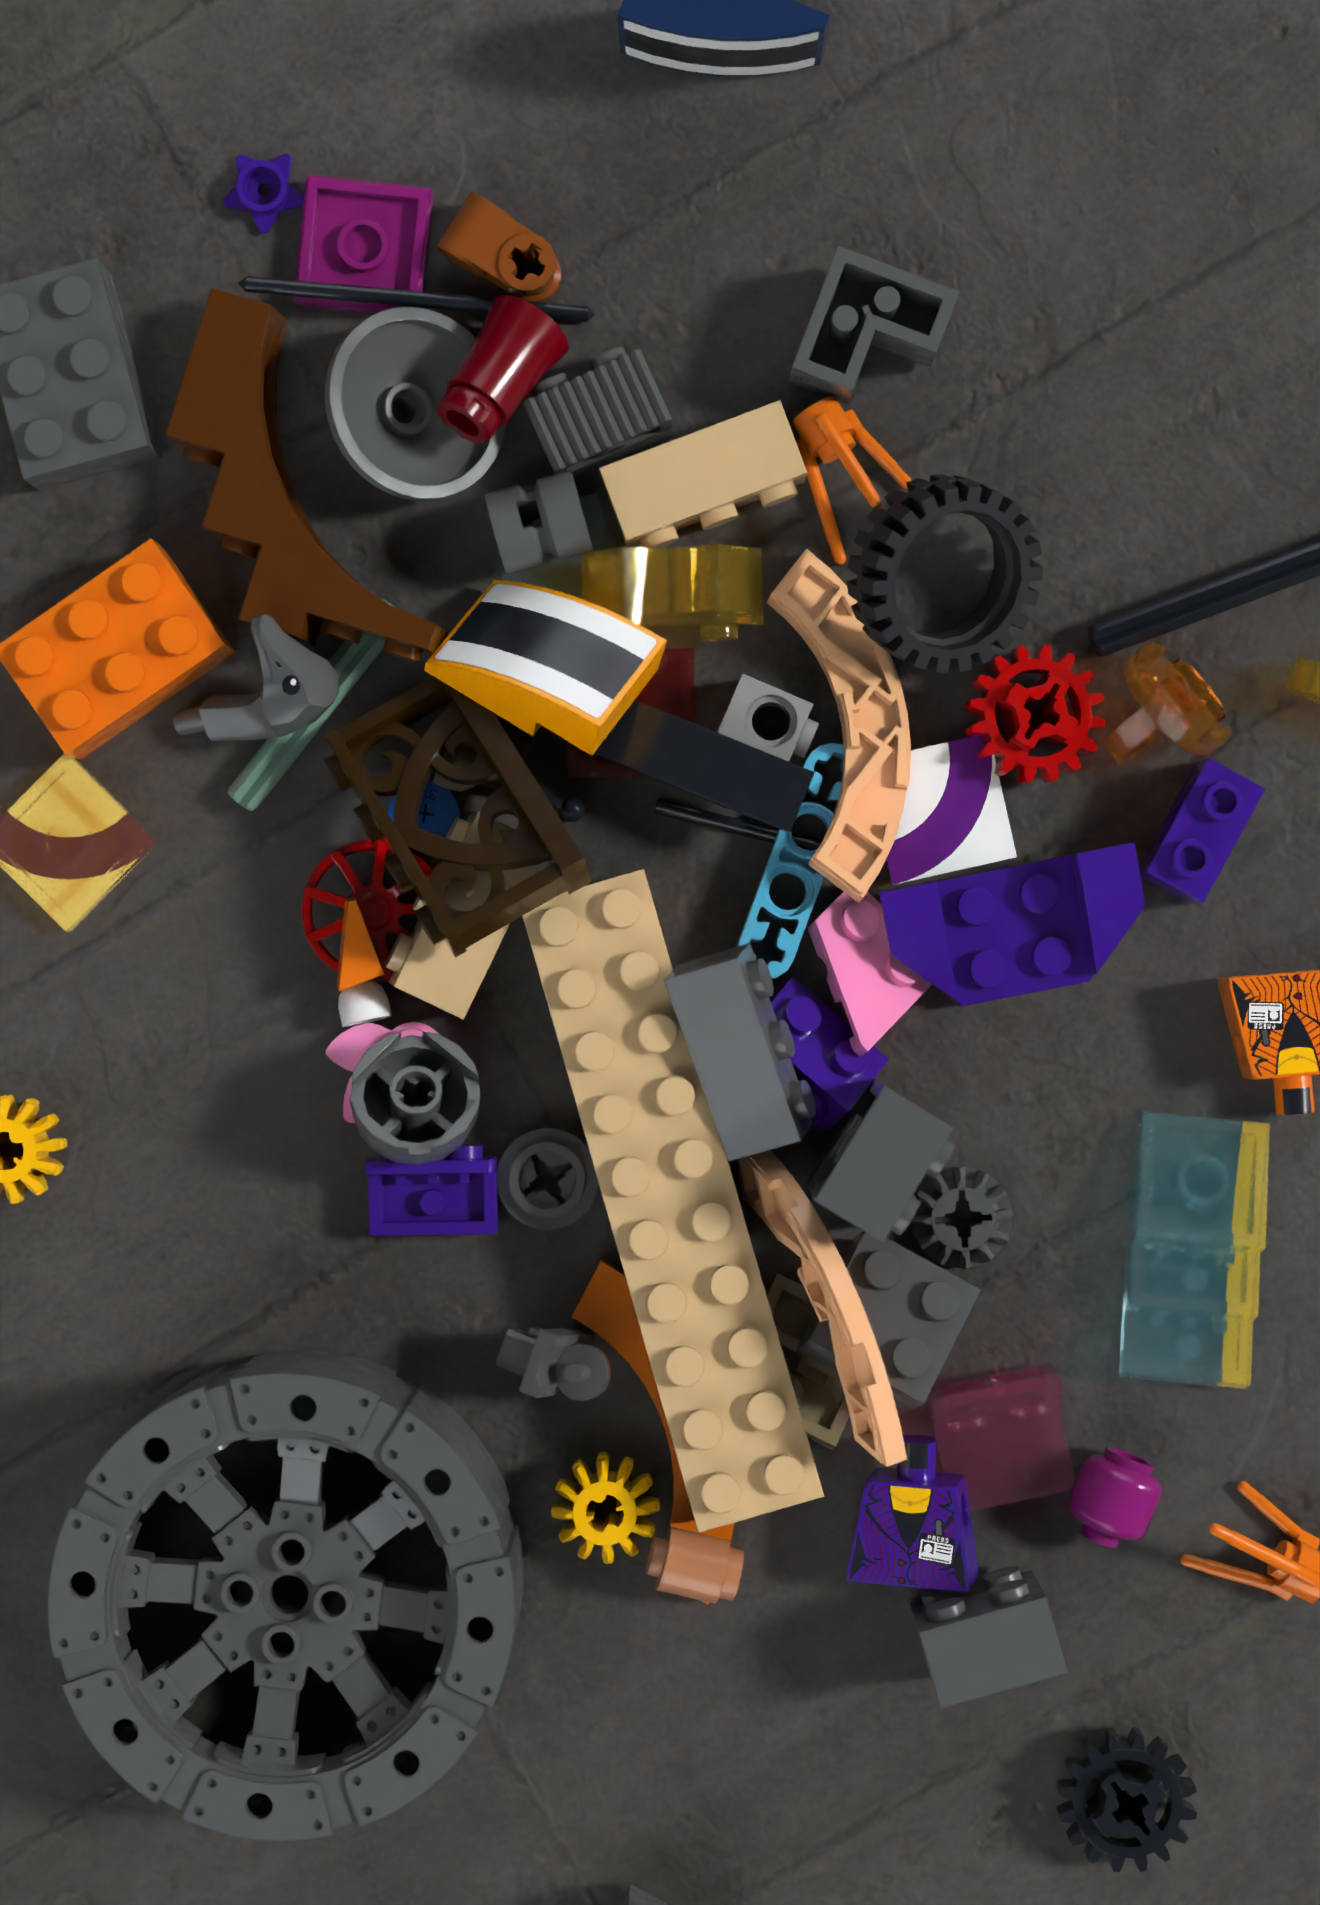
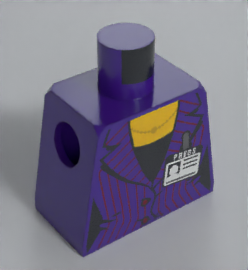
M904 1435L903 1440L907 1460L897 1463V1468H876L867 1478L847 1569V1581L969 1592L978 1577V1562L965 1475L936 1472L937 1440L935 1438L923 1435Z

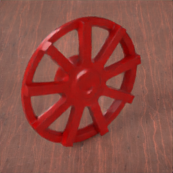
M370 839L355 841L343 845L328 854L310 875L303 892L301 904L303 929L311 948L328 967L338 973L339 960L324 947L320 940L342 931L343 918L315 929L312 914L313 899L342 908L345 907V899L352 896L356 899L369 936L375 942L378 959L384 975L371 979L375 982L389 981L393 973L392 970L385 967L389 955L386 935L394 933L399 936L402 932L411 936L412 932L402 926L399 919L402 915L415 914V910H413L414 903L399 902L398 896L401 891L396 883L391 887H386L383 884L385 866L383 860L386 858V852L392 853L384 840L378 839L373 843ZM375 850L371 882L363 884L345 857L361 851ZM412 854L427 878L432 873L431 868L422 858ZM334 864L338 866L352 888V894L348 897L317 888L324 874Z

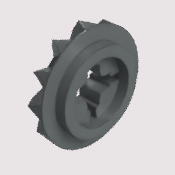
M547 1127L522 1134L510 1144L498 1166L497 1188L502 1203L515 1219L535 1229L555 1230L573 1224L589 1210L597 1193L598 1179L589 1148L574 1134ZM536 1154L539 1160L544 1161L549 1168H554L558 1165L562 1167L569 1162L571 1163L572 1167L566 1170V1175L559 1180V1186L562 1190L560 1194L564 1202L560 1203L556 1195L552 1196L546 1188L538 1192L533 1190L528 1194L524 1193L523 1190L531 1185V1181L538 1175L535 1168L536 1162L532 1155Z
M951 1167L942 1170L935 1179L933 1177L927 1179L918 1190L915 1198L921 1202L911 1220L913 1234L922 1250L939 1264L961 1269L978 1266L990 1262L1009 1241L1014 1217L1011 1204L1005 1189L989 1174L972 1167ZM963 1190V1199L967 1201L968 1208L971 1211L980 1212L981 1215L989 1214V1219H980L979 1223L970 1224L969 1235H966V1244L962 1245L961 1237L958 1236L954 1225L945 1224L943 1221L935 1222V1218L945 1217V1214L955 1212L956 1202L959 1201V1191Z

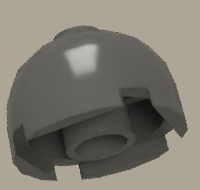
M423 1032L422 1037L411 1035L402 1038L401 1033H396L384 1037L365 1051L353 1071L350 1106L358 1133L373 1151L393 1162L421 1165L442 1160L461 1147L477 1121L481 1091L475 1063L458 1044L437 1033Z

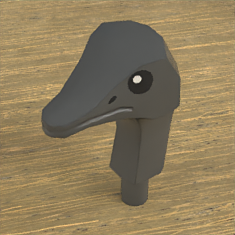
M267 614L253 617L251 621V632L259 655L262 691L251 695H212L205 699L201 706L176 711L173 718L174 727L180 735L206 731L211 741L257 740L286 736L316 722L334 703L339 693L338 673L327 659L308 650L284 633L272 616Z

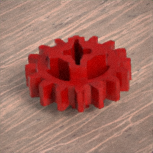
M1043 644L1036 649L1033 659H1031L1026 647L1021 645L1011 650V665L1000 655L988 662L990 671L994 676L993 678L980 674L973 679L971 684L977 691L982 693L981 698L970 699L964 703L965 710L978 714V722L966 728L965 733L966 736L982 735L985 743L975 755L978 759H982L994 754L999 759L994 772L997 776H1003L1015 767L1018 768V783L1026 785L1033 781L1038 770L1044 783H1050L1059 780L1058 764L1068 773L1075 772L1082 767L1076 752L1088 755L1097 750L1098 745L1087 735L1089 731L1105 727L1106 720L1092 715L1091 707L1105 699L1103 693L1088 694L1085 685L1094 676L1091 670L1077 675L1071 671L1075 659L1074 654L1069 652L1055 662L1052 661L1051 645ZM1036 673L1042 675L1040 680L1036 681L1033 687L1025 688L1018 683L1011 684L1008 682L1019 674ZM1065 693H1067L1071 701L1073 717L1069 715L1064 696ZM1041 699L1038 716L1045 723L1029 729L1030 725L1028 722L1031 718V713L1024 707ZM995 712L1001 715L1005 730L1004 737H1002L998 729ZM1042 740L1051 746L1058 745L1061 747L1049 756L1035 757L1027 755L1029 750L1033 749L1036 743Z

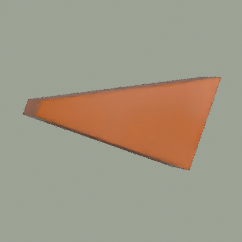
M353 896L345 899L336 985L339 992L384 975L358 904Z

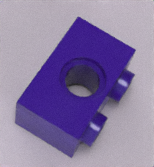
M1210 758L1196 762L1139 866L1140 876L1190 904L1204 903L1262 797L1265 788Z

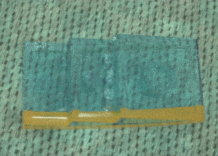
M1152 1112L1141 1113L1127 1241L1119 1377L1246 1389L1251 1385L1253 1321L1258 1317L1260 1253L1266 1248L1269 1123Z

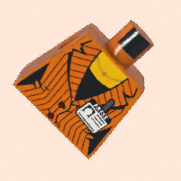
M1320 969L1218 977V987L1242 1077L1252 1080L1273 1078L1276 1115L1315 1112L1312 1075L1320 1074Z

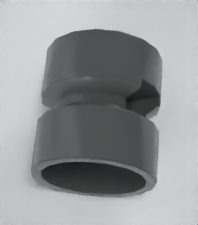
M571 470L537 479L534 490L526 492L519 485L484 494L492 528L507 575L541 566L545 554L552 553L557 559L563 560L593 551ZM541 518L542 527H524L531 524L535 519Z

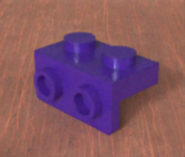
M792 977L773 998L771 1004L777 1020H785L791 1031L795 1054L790 1058L798 1081L806 1080L812 1091L816 1107L815 1117H812V1124L816 1125L820 1130L827 1132L850 1111L889 1059L874 1046L859 1057L853 1051L849 1041L854 1036L851 1026Z
M462 1144L461 1147L442 1160L421 1165L393 1162L382 1155L369 1158L365 1161V1174L368 1175L369 1236L497 1234L499 1232L497 1155L483 1156L481 1144Z

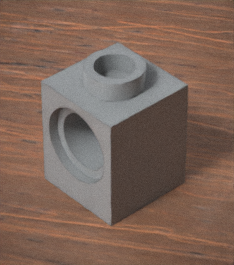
M742 674L717 733L789 761L792 753L805 758L819 723L808 719L814 705L813 703ZM774 706L786 714L789 721V729L782 738L770 741L756 734L752 726V717L760 708Z

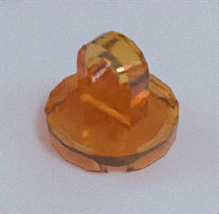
M1145 642L1124 662L1125 678L1133 695L1142 707L1115 729L1103 743L1118 764H1123L1141 753L1164 733L1179 746L1197 756L1208 757L1231 736L1230 727L1225 725L1221 727L1219 724L1226 716L1222 703L1209 684L1188 662H1183L1178 658L1175 662L1170 663L1161 655L1167 651V647L1161 644Z

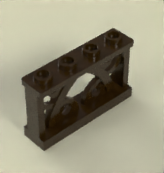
M436 677L428 678L338 730L334 727L323 733L332 751V754L325 757L323 761L341 792L351 787L354 789L362 804L354 808L353 811L366 835L372 843L383 837L393 854L383 860L402 894L412 888L415 890L424 906L414 912L433 945L445 940L455 958L465 953L467 947L561 893L567 891L568 894H571L591 882L585 857L494 713ZM450 703L451 706L433 722L422 738L408 727ZM385 739L401 741L413 749L409 760L404 755L394 751L380 753L382 759L392 763L390 772L384 776L372 775L364 767V757L367 750ZM470 747L476 751L474 762L464 768L454 766L441 757L444 751L447 750L451 758L456 761V754L460 749ZM433 770L443 778L463 785L484 784L494 779H497L501 787L487 799L479 815L478 836L481 844L446 839L418 827L421 801ZM396 795L393 822L377 796L388 797ZM504 814L515 816L519 820L517 828L511 832H505L499 828L503 843L494 844L492 836L494 820ZM412 854L438 864L430 874L429 880H427ZM547 861L550 863V866L506 890L504 870L529 867ZM476 871H489L491 889L483 904L471 911H460L447 904L444 893L449 883L460 881L466 884V897L468 899L477 887Z

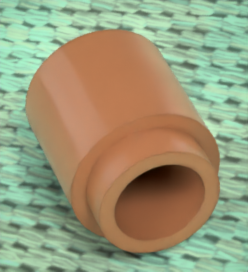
M669 1526L665 1538L653 1537L646 1564V1575L656 1577L655 1590L713 1604H716L719 1598L733 1601L741 1579L744 1550L730 1547V1540Z

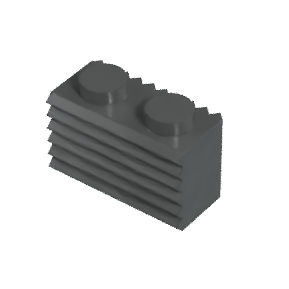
M624 347L611 349L589 362L592 371H588L568 381L565 373L557 374L537 383L531 390L534 397L528 398L523 402L524 408L554 474L569 470L574 473L672 428V418L640 349L634 350L630 354H626Z

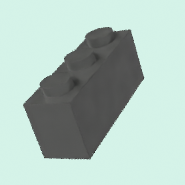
M747 943L678 964L664 979L728 1162L800 1142L813 1123L812 1117H815L816 1114L815 1101L806 1080L798 1081L790 1058L795 1054L793 1037L786 1021L783 1019L777 1020L769 999L774 992L773 982L765 961L762 958L756 960L751 944Z

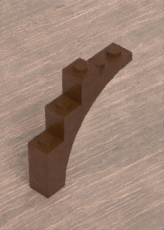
M211 287L166 436L184 448L183 458L210 468L219 469L220 467L202 525L203 528L221 538L218 548L253 560L256 559L258 549L260 550L239 619L251 625L253 617L262 614L270 615L284 633L296 641L313 646L316 644L321 624L325 622L322 633L359 645L362 634L385 641L383 652L419 663L422 653L432 655L449 633L432 622L389 605L365 589L329 553L304 514L285 467L277 423V368L288 320L271 304Z

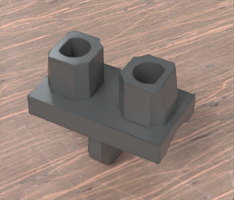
M532 1327L528 1333L517 1328L508 1329L496 1361V1366L523 1376L518 1391L534 1398L566 1395L570 1399L578 1401L594 1399L605 1392L610 1383L612 1372L610 1362L604 1352L591 1345L594 1334L578 1327L555 1329Z

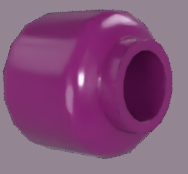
M1106 1447L1104 1454H1094L1086 1457L1068 1501L1071 1514L1077 1520L1084 1523L1081 1534L1091 1541L1111 1548H1117L1120 1539L1138 1540L1143 1538L1149 1529L1162 1495L1161 1483L1152 1475L1154 1465L1139 1456L1114 1447Z

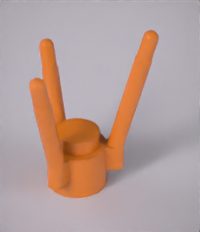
M830 396L802 411L792 421V425L800 436L796 443L807 470L808 482L833 559L836 564L842 565L846 562V555L816 457L819 456L823 464L833 462L839 458L872 508H879L882 504V499L851 451L856 445L853 437L903 489H907L906 482L912 479L863 427L854 410L844 411L836 396Z
M1246 1481L1238 1482L1237 1490L1292 1539V1543L1282 1540L1272 1550L1218 1523H1212L1209 1526V1532L1227 1544L1267 1563V1574L1273 1577L1189 1554H1183L1180 1557V1563L1185 1567L1269 1591L1286 1601L1292 1595L1311 1604L1320 1598V1551L1317 1550L1320 1539L1297 1526Z

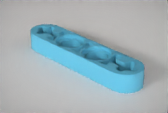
M836 743L820 745L808 755L802 767L815 772V763L826 764L831 756L841 760L840 771L843 772V745ZM818 772L814 773L807 793L812 797L818 794L822 783V775ZM841 782L834 784L826 802H838ZM802 802L796 819L806 814L815 815L826 825V830H828L834 813L821 804ZM782 830L778 831L737 941V946L749 943L750 940L760 942L765 937L770 923L757 922L756 919L760 909L776 920L794 921L796 923L792 934L782 927L778 931L774 948L783 952L780 962L770 961L767 964L772 979L785 973L792 964L824 876L808 865L816 850L810 851L800 848L793 841L791 832L786 833ZM792 874L798 877L804 884L805 897L801 905L796 909H780L770 899V884L778 875Z

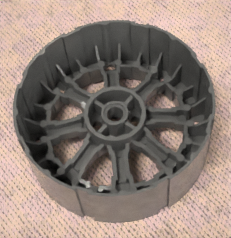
M284 1351L254 1356L248 1363L231 1368L228 1363L211 1370L179 1388L127 1431L95 1465L84 1481L88 1484V1487L82 1497L70 1507L54 1552L48 1592V1623L53 1658L60 1657L66 1677L62 1688L77 1721L107 1763L127 1783L155 1804L161 1799L183 1811L182 1819L224 1834L272 1841H294L331 1836L335 1828L358 1822L359 1827H362L397 1811L436 1783L458 1761L478 1734L487 1705L490 1707L494 1705L507 1669L523 1598L524 1557L519 1523L514 1524L509 1508L511 1496L495 1461L476 1433L437 1395L422 1385L418 1389L396 1377L397 1371L362 1358L322 1351ZM307 1395L314 1400L316 1413L311 1419L297 1418L296 1410L291 1407L295 1397ZM157 1437L166 1441L169 1446V1456L166 1460L160 1459L153 1462L148 1457L144 1449L149 1439ZM247 1438L248 1442L277 1439L278 1457H283L280 1495L274 1502L270 1516L254 1503L249 1505L220 1473L222 1467L212 1454L227 1448L233 1441ZM331 1446L349 1453H360L372 1460L373 1465L391 1479L384 1486L379 1497L351 1517L350 1514H347L337 1521L326 1517V1501L321 1500L324 1462L330 1456ZM434 1469L445 1471L451 1481L449 1489L432 1493L425 1485L426 1474ZM164 1490L178 1503L185 1501L215 1533L212 1540L221 1554L204 1555L201 1560L155 1557L153 1552L133 1549L142 1525L138 1520L141 1514H144L153 1505ZM426 1521L437 1545L443 1547L447 1559L445 1567L447 1585L431 1584L430 1588L386 1581V1576L368 1571L367 1565L374 1559L379 1547L407 1526L413 1529ZM293 1539L303 1545L305 1552L289 1551L282 1553L281 1546L284 1541ZM89 1574L93 1576L96 1583L95 1590L91 1595ZM285 1575H293L300 1578L307 1586L308 1599L300 1603H291L284 1600L278 1593L277 1579ZM242 1580L250 1584L253 1589V1598L246 1602L236 1600L235 1581ZM337 1591L341 1593L345 1598L346 1607L339 1612L327 1610L323 1605L326 1592ZM148 1602L194 1604V1610L217 1615L201 1634L202 1637L173 1662L170 1663L167 1660L150 1672H147L137 1648L131 1650L127 1633L131 1629L128 1608L145 1607ZM478 1616L489 1619L493 1625V1634L486 1640L473 1639L472 1631L468 1627L471 1619ZM383 1625L424 1633V1639L443 1644V1650L434 1674L437 1675L432 1683L427 1681L415 1699L410 1702L397 1686L392 1688L366 1652L368 1645L359 1630H378L379 1626ZM277 1632H285L293 1638L294 1644L289 1645L271 1639V1637ZM252 1660L254 1661V1685L259 1686L254 1726L247 1735L244 1749L222 1741L216 1745L200 1736L202 1730L182 1715L197 1698L196 1695L225 1670L228 1669L232 1672ZM310 1667L327 1683L331 1680L357 1715L358 1719L355 1724L364 1738L346 1746L341 1754L326 1757V1752L298 1756L299 1732H295L300 1691H302L306 1683ZM401 1751H411L416 1754L397 1765L394 1764V1757Z

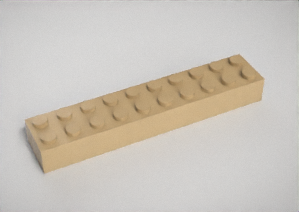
M642 869L589 884L571 894L565 891L523 915V920L698 1533L824 1497L727 1156L664 979L673 971L645 871Z

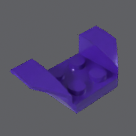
M1134 842L879 893L891 955L946 993L961 1006L1089 982L1092 976L1101 969L1145 906Z

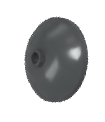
M399 307L381 311L362 321L349 331L336 348L328 367L325 381V408L328 423L337 446L350 465L365 480L380 490L396 497L414 501H431L446 498L465 490L486 473L497 457L502 445L506 425L497 428L490 440L486 439L483 444H477L460 437L454 429L441 420L437 413L436 406L447 391V382L459 367L475 340V337L467 329L453 319L441 313L418 307ZM393 404L403 410L405 415L404 424L394 418L392 413Z

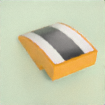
M493 580L425 663L424 671L529 735L534 736L538 729L543 726L592 756L658 670L667 640L621 615L581 598L527 583Z

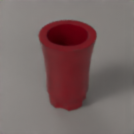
M511 295L497 296L492 302L480 332L465 358L447 382V391L436 406L441 420L454 429L460 437L470 442L483 444L486 439L490 440L497 428L506 425L517 407L539 380L567 354L569 344L564 332L550 316L530 302Z

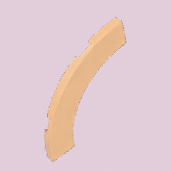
M806 548L771 593L766 603L785 618L806 642L825 673L837 704L844 747L843 777L840 794L830 826L808 865L859 903L884 865L895 841L899 828L898 825L903 813L906 790L910 780L911 741L908 712L901 682L890 653L869 638L862 629L864 624L855 618L851 606L858 601L848 595L847 586L833 570Z
M771 1150L736 1159L743 1200L761 1217L778 1242L783 1243L801 1258L802 1267L798 1268L797 1274L810 1298L819 1321H829L835 1365L845 1394L855 1441L886 1467L907 1460L893 1393L878 1345L859 1295L830 1234L800 1185Z

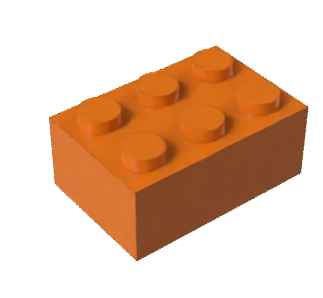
M152 538L0 643V661L65 755L80 760L236 652L165 548Z

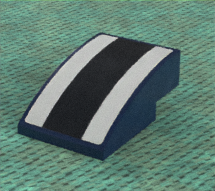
M623 0L617 15L621 54L662 67L717 76H761L788 73L820 65L825 53L830 14L795 0Z

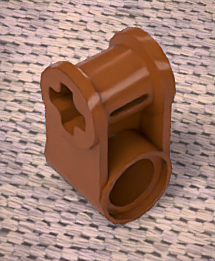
M473 192L468 194L436 246L439 252L461 268L479 278L487 279L512 296L526 301L544 302L549 300L558 291L562 281V269L551 245L543 237L518 223L500 207ZM538 258L543 268V273L539 277L529 273L523 279L517 268L522 261L532 265Z

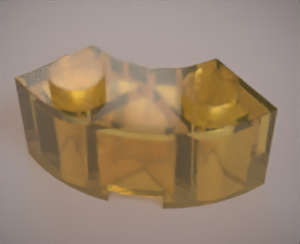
M724 544L673 548L619 547L581 554L582 599L621 615L652 632L700 631L701 641H730L738 639V628L764 625L762 548Z

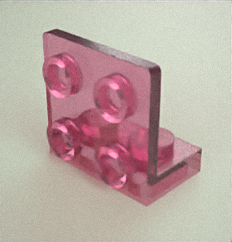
M1050 1363L932 1387L927 1400L937 1440L942 1471L965 1475L970 1511L1073 1490L1076 1480L1059 1399H1064L1059 1373Z

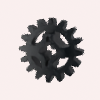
M1132 1727L1127 1741H1120L1113 1728H1107L1105 1731V1745L1097 1747L1092 1740L1086 1737L1082 1740L1087 1756L1082 1761L1071 1756H1067L1064 1760L1073 1778L1072 1780H1057L1056 1789L1059 1795L1070 1801L1056 1807L1061 1822H1074L1066 1831L1068 1839L1073 1846L1087 1841L1084 1852L1091 1863L1094 1864L1106 1853L1108 1854L1109 1864L1113 1872L1121 1871L1125 1858H1133L1140 1872L1147 1871L1146 1855L1155 1852L1160 1859L1167 1862L1171 1858L1165 1844L1170 1838L1184 1844L1189 1839L1179 1823L1180 1820H1192L1197 1817V1811L1193 1804L1183 1800V1798L1197 1792L1196 1786L1191 1777H1178L1187 1766L1179 1753L1165 1758L1168 1746L1160 1736H1157L1148 1746H1145L1144 1737L1139 1728ZM1135 1760L1142 1763L1137 1767L1119 1765L1115 1762ZM1095 1776L1098 1779L1095 1796L1086 1802L1088 1807L1085 1808L1086 1790L1090 1781ZM1115 1781L1122 1791L1126 1790L1130 1796L1135 1798V1805L1141 1815L1140 1817H1136L1130 1807L1126 1809L1121 1802L1117 1801V1793L1111 1782ZM1167 1797L1166 1808L1157 1823L1155 1821L1157 1805ZM1119 1832L1130 1835H1136L1137 1837L1115 1838L1111 1836L1114 1833Z

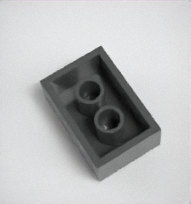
M91 259L0 284V395L23 479L41 491L161 458L111 273L99 259Z
M874 1079L861 1095L808 1182L807 1187L815 1202L884 1243L891 1230L901 1235L914 1217L921 1201L916 1199V1196L913 1194L925 1174L935 1179L950 1158L955 1144L947 1138L953 1127Z

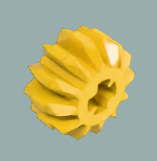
M9 1094L0 1096V1143L11 1140L13 1143H22L24 1150L23 1155L15 1158L7 1154L1 1155L0 1152V1194L5 1187L9 1202L16 1204L24 1201L26 1187L35 1195H41L48 1190L47 1181L42 1172L54 1176L62 1173L64 1165L50 1157L49 1152L67 1148V1139L62 1137L48 1138L46 1132L57 1125L59 1118L56 1114H49L36 1121L35 1119L39 1111V1101L37 1099H26L18 1110L16 1100L13 1095Z
M599 1452L596 1461V1473H592L587 1464L581 1459L573 1463L572 1470L580 1484L569 1479L560 1478L555 1488L556 1491L569 1501H560L553 1504L551 1516L559 1520H571L559 1531L558 1537L561 1542H570L579 1535L583 1537L579 1545L578 1557L584 1560L591 1555L594 1544L603 1546V1562L605 1564H612L615 1556L614 1544L619 1543L625 1553L631 1557L638 1554L639 1545L632 1532L643 1537H653L656 1526L642 1515L658 1512L660 1510V1500L653 1496H640L653 1484V1479L649 1473L641 1474L632 1481L628 1480L634 1464L632 1458L624 1457L620 1462L617 1472L609 1471L610 1459L608 1453ZM607 1495L614 1496L617 1499L616 1511L623 1512L620 1516L615 1513H609L604 1521L597 1519L594 1516L596 1505H588L589 1502L593 1500L602 1503Z

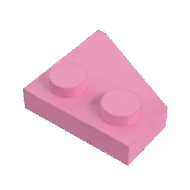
M843 891L808 927V931L818 957L826 964L828 971L827 982L835 1003L842 1002L854 1036L849 1039L851 1047L861 1057L876 1044L932 984L891 955L882 905L868 891L859 903Z

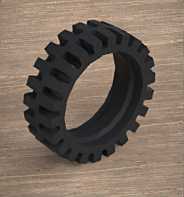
M945 474L930 475V481L916 478L906 482L907 493L894 489L884 497L889 505L887 510L878 507L873 508L866 517L875 525L870 533L859 529L854 543L862 547L863 551L861 555L849 556L847 568L857 575V579L847 581L848 595L858 601L851 608L855 618L864 624L862 629L869 638L896 658L922 670L928 669L935 673L948 674L949 668L958 672L971 670V659L985 664L995 658L991 646L994 645L1005 650L1014 641L1007 631L1008 628L1012 625L1023 630L1030 617L1020 612L1023 603L1036 606L1040 592L1030 587L1029 583L1030 581L1042 580L1043 566L1032 560V558L1042 554L1040 541L1030 535L1035 531V528L1030 519L1020 513L1022 509L1014 501L993 488L954 475V477ZM957 512L974 516L986 526L993 540L994 568L985 595L968 617L949 630L933 634L915 631L903 621L896 608L895 579L903 553L918 532L939 517Z

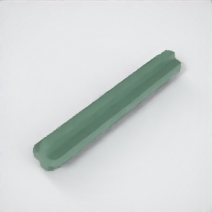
M382 599L383 601H385V602L388 603L389 605L393 606V605H392L391 603H389L387 600ZM362 634L359 645L346 641L342 643L328 661L338 673L339 693L334 703L316 722L286 736L268 738L229 787L228 794L234 801L249 811L256 810L382 651L385 643L384 640Z

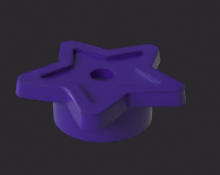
M244 154L237 156L238 178L236 186L223 199L225 207L250 212L259 231L265 234L270 232L279 212L303 207L304 197L289 183L292 164L289 154H283L271 161H256ZM263 185L270 187V193L267 196L259 194V188Z

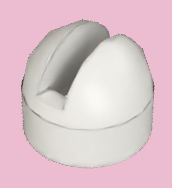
M368 980L342 990L339 995L338 1010L342 1027H350L392 1017L388 997L384 989L375 981Z

